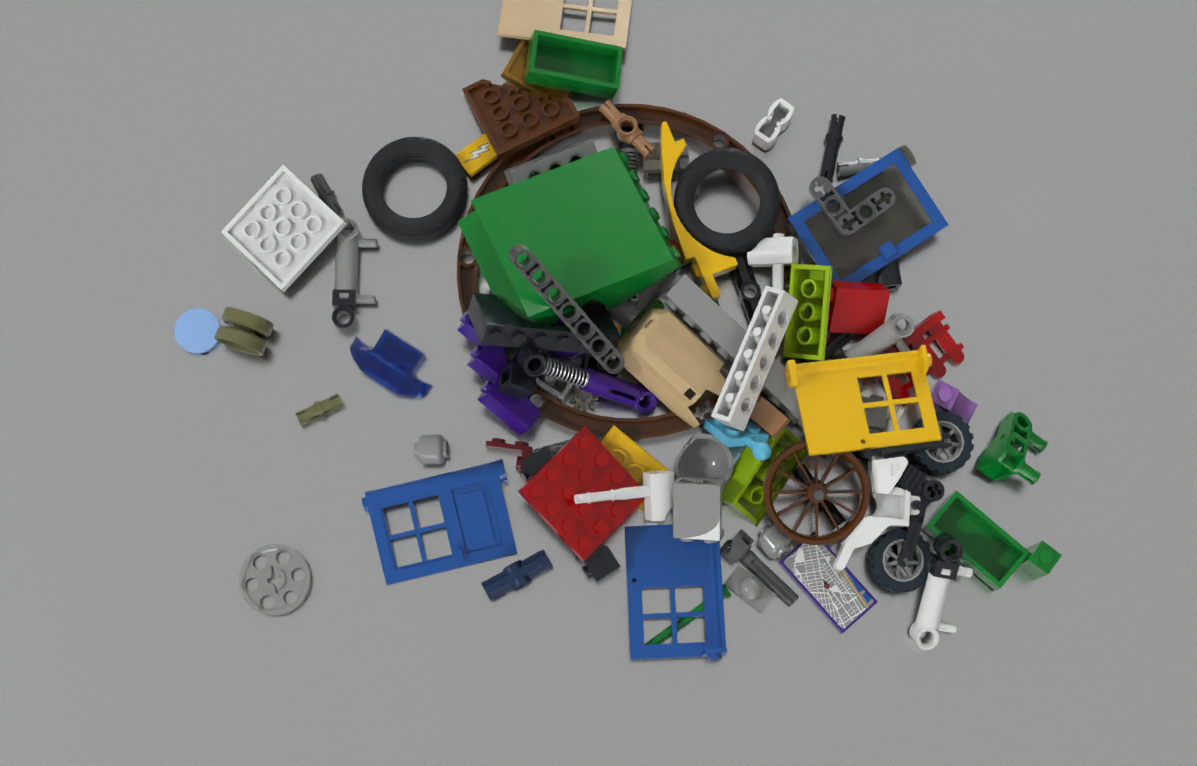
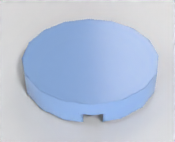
M202 308L190 309L184 312L176 321L174 328L175 339L179 346L188 353L198 355L209 352L219 343L214 337L217 328L220 327V323L217 317L208 310Z

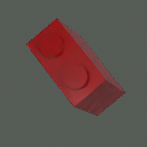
M832 280L827 330L838 333L870 334L885 322L891 291L882 283Z

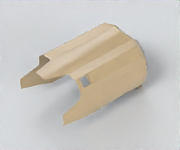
M654 308L649 310L631 325L617 346V351L624 358V368L671 411L693 428L700 424L688 407L694 404L706 389L720 396L728 377V373L722 367L724 360L670 309ZM689 388L696 393L691 399L684 394Z

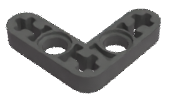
M818 176L809 185L811 196L836 231L842 236L854 234L888 210L896 200L895 193L891 189L881 188L850 210L827 178ZM816 182L825 185L823 191L826 195L829 192L832 194L824 202L821 200L824 194L821 191H815ZM881 193L884 196L888 194L890 197L887 200L889 204L883 202L876 208L870 201L873 199L875 203L881 198ZM831 200L837 201L840 205V209L836 213L830 212L827 208V203ZM862 206L870 207L872 210L871 217L863 218L859 213ZM854 212L858 221L850 226L851 231L849 229L843 230L841 227L844 224L842 220L849 222L854 218L851 214Z

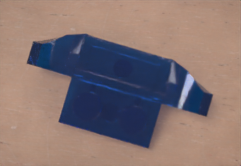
M384 330L374 347L366 345L357 336L352 342L350 352L359 369L395 393L408 396H426L433 385L422 381L414 374L425 353L390 330Z

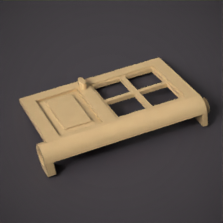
M503 0L497 36L530 40L534 30L620 46L623 47V51H626L632 0H618L617 10L593 7L594 0H589L588 6L564 4V0ZM563 9L587 12L585 32L560 30ZM592 13L616 15L614 36L589 33Z

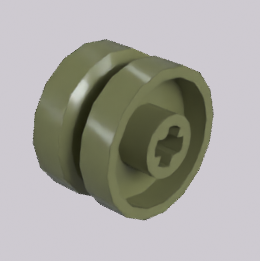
M226 307L221 319L228 326L218 327L214 339L239 351L262 356L267 344L260 337L270 336L274 324L253 313Z

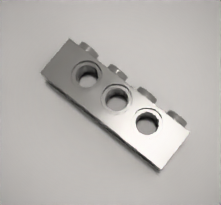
M585 138L504 170L510 186L528 179L533 172L539 175L550 171V167L553 164L558 168L570 163L574 156L579 160L598 152L593 139Z

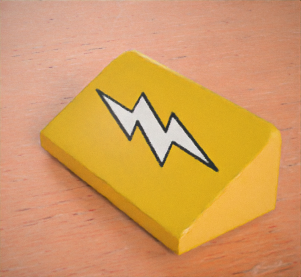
M485 133L456 154L464 171L470 177H473L498 158Z

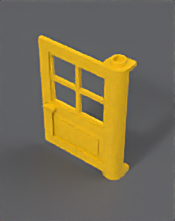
M921 345L915 351L795 364V360H788L785 366L786 382L789 388L795 387L809 456L941 441L942 438L926 375L929 367L932 366L931 354L927 353L926 345ZM911 372L916 397L892 400L887 375ZM881 376L887 400L863 403L857 379ZM918 403L923 428L899 430L894 405ZM888 406L894 431L870 434L864 409Z

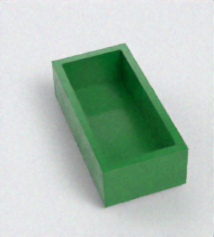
M534 30L529 40L524 82L613 99L619 89L623 47Z
M957 490L950 495L922 528L933 539L941 533L952 534L963 546V554L959 561L967 568H972L973 573L994 591L1000 589L1030 554L1025 547ZM948 544L945 549L948 551L952 544Z

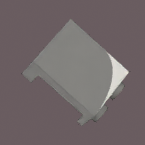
M677 477L673 483V538H680L683 542H691L694 539L704 540L705 543H716L722 539L724 535V529H722V491L725 488V479Z

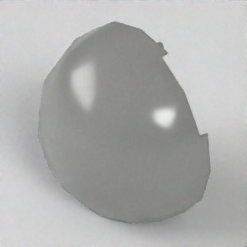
M696 434L687 441L673 464V470L676 478L725 479L726 484L733 472V457L729 447L711 434Z

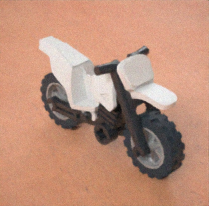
M901 405L895 408L897 421H899L905 410V407ZM950 411L935 412L942 438L941 441L864 449L853 453L858 460L868 458L867 478L870 494L876 502V510L871 516H864L858 526L843 539L833 563L834 570L839 571L845 568L855 548L873 542L871 552L868 554V559H870L868 567L873 573V579L877 580L882 588H886L891 592L903 593L914 591L925 584L924 582L927 580L929 573L926 566L930 553L933 554V551H930V544L924 541L920 532L927 506L932 502L940 500L944 496L945 489L938 480L928 481L926 474L908 463L906 455L911 456L913 454L912 458L915 462L919 463V467L923 470H928L932 474H946L962 468L971 457L970 453L974 448L972 439L974 437L973 433L969 431L970 426L962 421L963 418L961 416H956ZM891 416L887 421L884 432L894 431ZM922 418L913 425L912 429L923 428ZM942 426L947 427L950 431L943 434ZM952 434L955 435L957 443L950 442L949 437ZM951 446L956 447L953 455L948 450ZM941 450H943L948 459H938ZM929 451L935 452L934 457L929 453ZM886 528H899L880 535ZM892 545H894L893 552L888 550ZM914 552H915L917 561H914V560H913ZM886 554L890 556L889 563L885 564ZM908 564L916 565L913 573L908 569ZM887 567L896 568L894 575L890 574ZM901 567L908 577L898 578Z

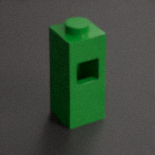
M1044 541L1030 546L1028 549L1030 554L1019 567L1035 579H1038L1051 572L1062 554Z

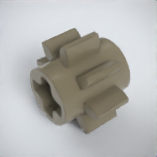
M574 387L572 388L575 396L569 397V401H575L576 404L573 408L578 409L579 407L584 412H586L588 407L595 409L592 400H598L597 395H592L580 389L577 390ZM581 394H586L588 399L586 403H582L581 399L577 398H581Z

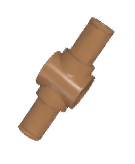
M610 100L605 102L606 105L602 104L599 111L612 123L611 126L617 132V137L621 142L628 143L630 146L633 145L645 159L649 157L648 154L652 155L656 148L643 137V132L638 128L635 118L629 115L626 116L625 113L621 114ZM628 126L633 130L631 132H624L622 128Z

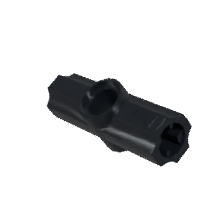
M740 258L736 260L738 263L736 269L731 272L739 292V299L744 306L750 323L762 296L761 288L756 281L752 267L748 265L747 258ZM752 289L755 291L756 296L748 298L745 296L744 290Z

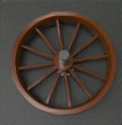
M806 440L796 442L782 450L767 470L763 486L764 502L767 511L780 531L795 541L809 545H825L839 541L858 526L867 511L870 488L866 472L859 460L851 452H841L835 454L823 477L819 480L818 455L814 456V479L810 480L795 454L800 450L807 449ZM791 455L794 456L808 480L806 484L779 469L781 464ZM839 455H843L853 465V468L825 484L824 481ZM776 472L804 486V489L772 490V483ZM853 472H857L860 490H827L829 486ZM860 493V501L856 512L829 498L827 494ZM772 494H804V497L777 513L772 502ZM827 499L852 513V518L839 529L823 500ZM808 500L793 529L788 527L779 518L783 513ZM812 502L814 503L815 536L796 532ZM819 502L822 503L837 531L818 536Z

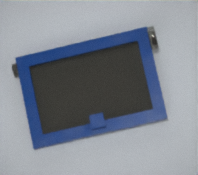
M904 144L835 187L850 210L879 189H891L896 196L895 203L881 215L854 234L842 236L836 231L816 201H813L788 217L789 223L786 224V228L792 236L798 235L816 265L833 266L832 280L861 282L949 224L911 168L916 164V160L910 149ZM831 192L827 195L824 194V197L821 199L822 202L832 195ZM881 193V198L875 203L873 199L870 201L876 208L883 202L889 204L887 201L890 198L888 194L884 196ZM831 200L827 203V208L830 212L836 213L839 211L840 205L837 201ZM862 206L859 213L863 218H869L872 215V210L868 206ZM854 212L851 213L854 218L849 222L842 220L844 223L841 226L843 230L849 229L851 231L850 226L858 221Z

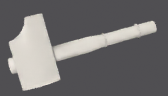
M776 233L773 234V238H764L752 251L747 252L748 265L752 267L772 266V287L784 290V266L798 264V239L795 237H784V234Z
M656 470L643 472V486L574 495L575 504H590L591 502L644 497L645 519L649 521H664L668 511L673 508L674 471Z

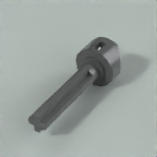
M740 529L733 539L727 540L720 548V552L731 563L742 559L746 565L791 606L799 596L750 550L754 540L744 530Z

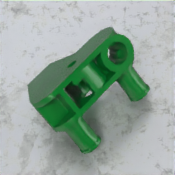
M1010 412L1000 423L997 436L980 454L977 469L994 481L1017 474L1029 482L1030 485H1034L1039 480L1041 473L1025 463L1027 449L1029 446L1040 454L1041 451H1044L1048 442L1032 432V423L1022 412Z

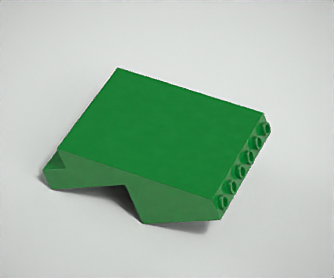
M613 146L471 200L475 211L459 220L458 224L492 294L496 295L500 302L510 311L529 321L548 326L560 320V317L511 263L508 255L509 250L516 244H523L528 247L579 307L595 299L612 310L682 266L678 260L681 257L679 251L674 245L671 246L669 243L670 234L664 226H660L658 222L660 216L654 207H650L648 203L650 197L644 188H640L638 184L640 178L634 169H630L628 164L631 161L624 151L620 152ZM527 253L519 254L517 262L524 261ZM536 271L532 279L540 278L542 271ZM557 288L550 289L547 294L548 297L555 295ZM567 305L563 309V314L570 312L572 305Z

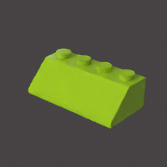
M791 264L789 294L797 299L798 303L785 332L783 357L825 360L833 266Z
M786 427L776 439L769 435L768 444L771 447V455L764 461L757 460L752 454V449L747 446L733 466V472L722 491V502L758 526L767 512L763 495L767 470L782 450L800 440ZM808 449L795 453L800 462L808 452ZM791 455L781 464L779 469L791 476L798 463L794 456ZM776 472L772 483V490H782L789 478ZM772 494V502L775 501L779 494Z

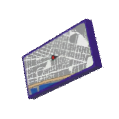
M815 531L812 532L810 535L815 536ZM800 543L779 563L841 633H844L878 601L846 566L843 570H834L833 563L837 556L827 544L809 545Z

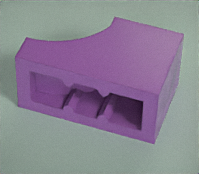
M941 380L934 385L931 391L936 411L953 412L954 415L961 416L964 423H969L978 404L965 397L959 389Z

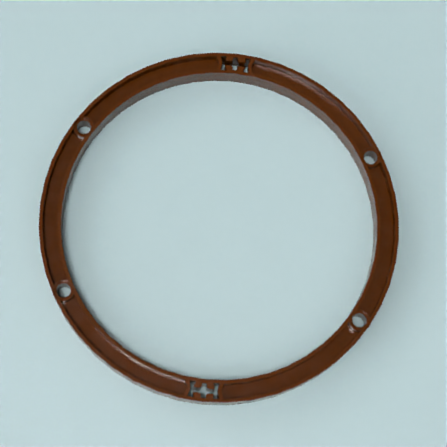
M613 104L621 114L625 113L626 116L629 115L635 118L638 128L643 129V131L660 133L661 124L666 121L673 137L684 139L686 142L696 145L706 152L720 148H735L749 152L726 132L690 114L666 107L646 104ZM600 106L578 111L582 121L571 125L572 131H570L569 126L561 130L564 131V134L560 135L557 132L499 160L485 178L474 199L509 186L504 170L545 155L563 144L581 137L615 131L611 126L612 123L599 111ZM721 140L725 145L723 147H716L713 142ZM732 170L747 186L760 206L759 193L752 180L743 173ZM781 192L780 211L777 221L771 230L772 236L776 233H782L784 237H795L798 239L796 230L788 220L791 213ZM471 204L467 215L475 211L473 204ZM461 232L457 255V285L462 313L464 314L469 309L473 293H480L479 265L475 257L474 261L470 264L462 261L464 256L472 255L474 257L463 232ZM799 249L798 264H801L800 249ZM784 266L785 281L790 279L791 266ZM784 285V290L789 293V288ZM785 334L778 348L775 359L778 358L779 354L781 353L784 347ZM538 388L528 398L530 401L535 397L541 398L544 402L541 407H538L541 411L539 418L565 431L576 434L582 427L586 426L598 440H601L610 428L615 425L633 441L639 443L663 440L703 427L705 419L713 418L711 417V412L713 413L719 395L714 393L688 407L695 416L697 410L703 413L708 409L706 404L709 405L710 411L704 414L702 420L696 417L700 425L695 428L674 412L644 418H614L575 409L557 401Z

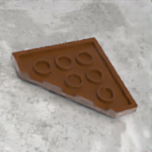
M484 79L462 89L499 160L582 121L579 112L570 98L562 97L559 99L550 97V94L534 90L528 92L516 86L492 84L491 81Z

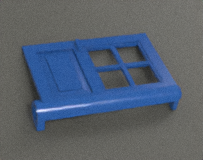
M503 459L365 492L362 504L364 511H369L386 585L517 554L501 484L508 482ZM438 495L444 522L419 528L413 501ZM408 502L414 530L389 535L383 508ZM446 527L452 554L427 560L421 533ZM416 534L422 561L397 567L391 540Z
M673 524L625 526L631 660L708 657L710 661L722 660V656L727 654L720 541L705 543L704 540L694 539L691 542H683L680 538H673ZM703 586L704 611L676 612L675 587ZM670 588L671 613L643 614L642 589ZM705 617L706 642L678 643L676 618ZM672 618L673 643L644 645L643 619Z

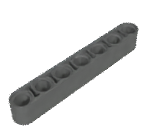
M523 244L514 245L508 254L511 263L602 367L612 374L620 372L625 364L623 356L531 250ZM527 253L524 261L517 262L519 254ZM536 271H542L540 278L532 279ZM552 288H557L556 294L548 297V291ZM567 305H572L570 312L563 314V309ZM582 322H586V327L578 331V326ZM601 339L599 346L593 348V342ZM611 356H615L614 362L607 364V360Z

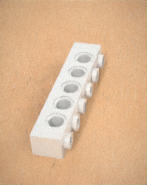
M765 286L711 417L726 426L744 431L798 303V300L785 290Z

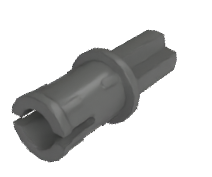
M317 173L313 175L311 182L319 198L337 215L341 214L343 210L334 196L335 192L330 189L323 174Z

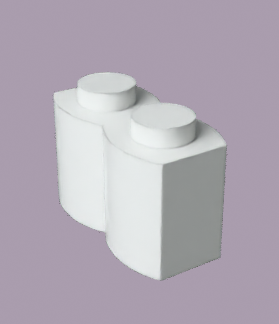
M782 98L776 100L771 105L768 115L757 124L752 142L765 151L770 149L777 141L779 133L789 125L794 107Z

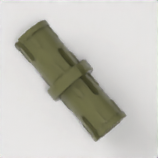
M337 393L320 402H313L314 405L296 412L295 415L302 427L318 418L323 419L325 415L344 406Z

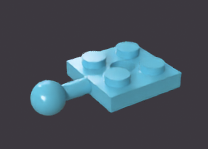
M714 418L704 420L703 428L727 447L747 445L752 449V454L757 460L764 461L770 457L769 434L749 420L745 430L741 431L726 426Z

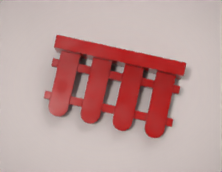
M941 310L933 312L915 326L910 336L902 338L907 346H912L913 349L911 351L918 350L921 345H926L927 353H930L932 358V366L929 367L926 375L931 373L936 378L943 377L946 374V367L943 363L948 359L953 364L962 363L964 360V353L961 351L964 346L962 343L956 344L947 331L950 329L949 325L941 323L946 318ZM929 331L931 335L925 339L922 335ZM934 340L945 353L940 358H938L929 345ZM894 344L889 349L884 351L882 354L897 353L900 351ZM911 372L903 373L908 379V382L904 385L900 383L895 374L887 375L892 400L910 398L907 390L912 386L914 388ZM876 376L873 378L876 383L881 381L883 384L881 376Z

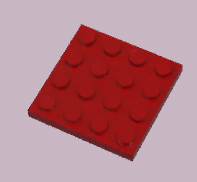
M586 426L582 427L517 491L581 561H585L644 501V497L598 501L591 502L590 504H575L574 495L640 486Z

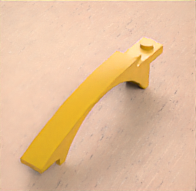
M665 121L662 122L660 127L659 154L662 191L670 228L675 243L679 246L678 251L683 265L693 263L691 270L695 278L699 277L702 284L700 289L716 302L719 301L721 293L714 278L735 270L738 263L736 258L715 253L701 245L686 231L680 222L673 206L671 179L673 169L684 152L686 143L684 139L675 142Z

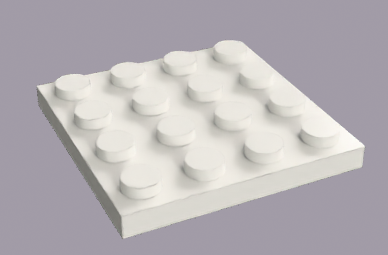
M282 165L221 233L277 287L285 292L347 224L287 167Z

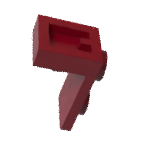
M492 438V441H486L485 446L487 449L522 453V456H517L516 470H520L519 467L522 466L520 460L533 453V447H530L527 442L515 441V444L505 443L506 440L500 438ZM519 471L520 477H524L522 472Z

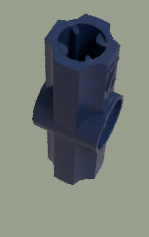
M543 549L523 561L518 560L508 565L502 572L481 584L490 601H493L511 590L515 591L527 585L533 578L550 570L553 566Z

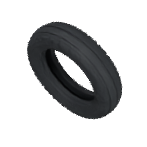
M405 137L385 145L370 160L363 176L362 196L370 217L385 232L402 239L422 240L442 233L457 220L467 198V179L461 162L449 148L429 138ZM409 159H422L433 163L443 172L447 181V191L443 202L434 212L424 217L408 218L401 216L388 207L383 197L384 181L390 170L397 164Z
M720 148L698 156L684 169L675 187L674 208L686 231L701 245L718 254H737L757 246L761 240L769 235L779 215L780 191L773 173L758 157L740 149ZM728 169L743 173L752 180L759 193L760 207L757 216L749 226L738 232L719 233L713 231L701 222L695 211L694 196L698 185L706 176L719 170Z

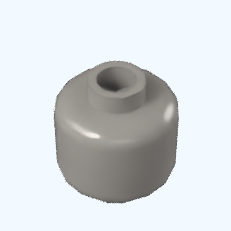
M440 434L421 435L418 443L414 444V455L419 457L420 462L424 465L442 464L445 458L449 457V442Z
M766 525L758 533L760 537L757 545L771 559L778 558L780 560L784 558L793 547L791 545L792 539L780 531L776 525Z

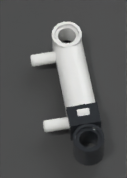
M941 533L933 541V548L937 554L930 553L926 566L929 573L916 621L909 630L910 637L923 650H931L937 646L939 642L938 631L957 632L956 624L941 621L951 581L956 580L957 575L970 578L973 574L972 568L962 567L957 562L963 554V546L949 533ZM948 544H952L948 551H944ZM924 632H928L924 638H920Z

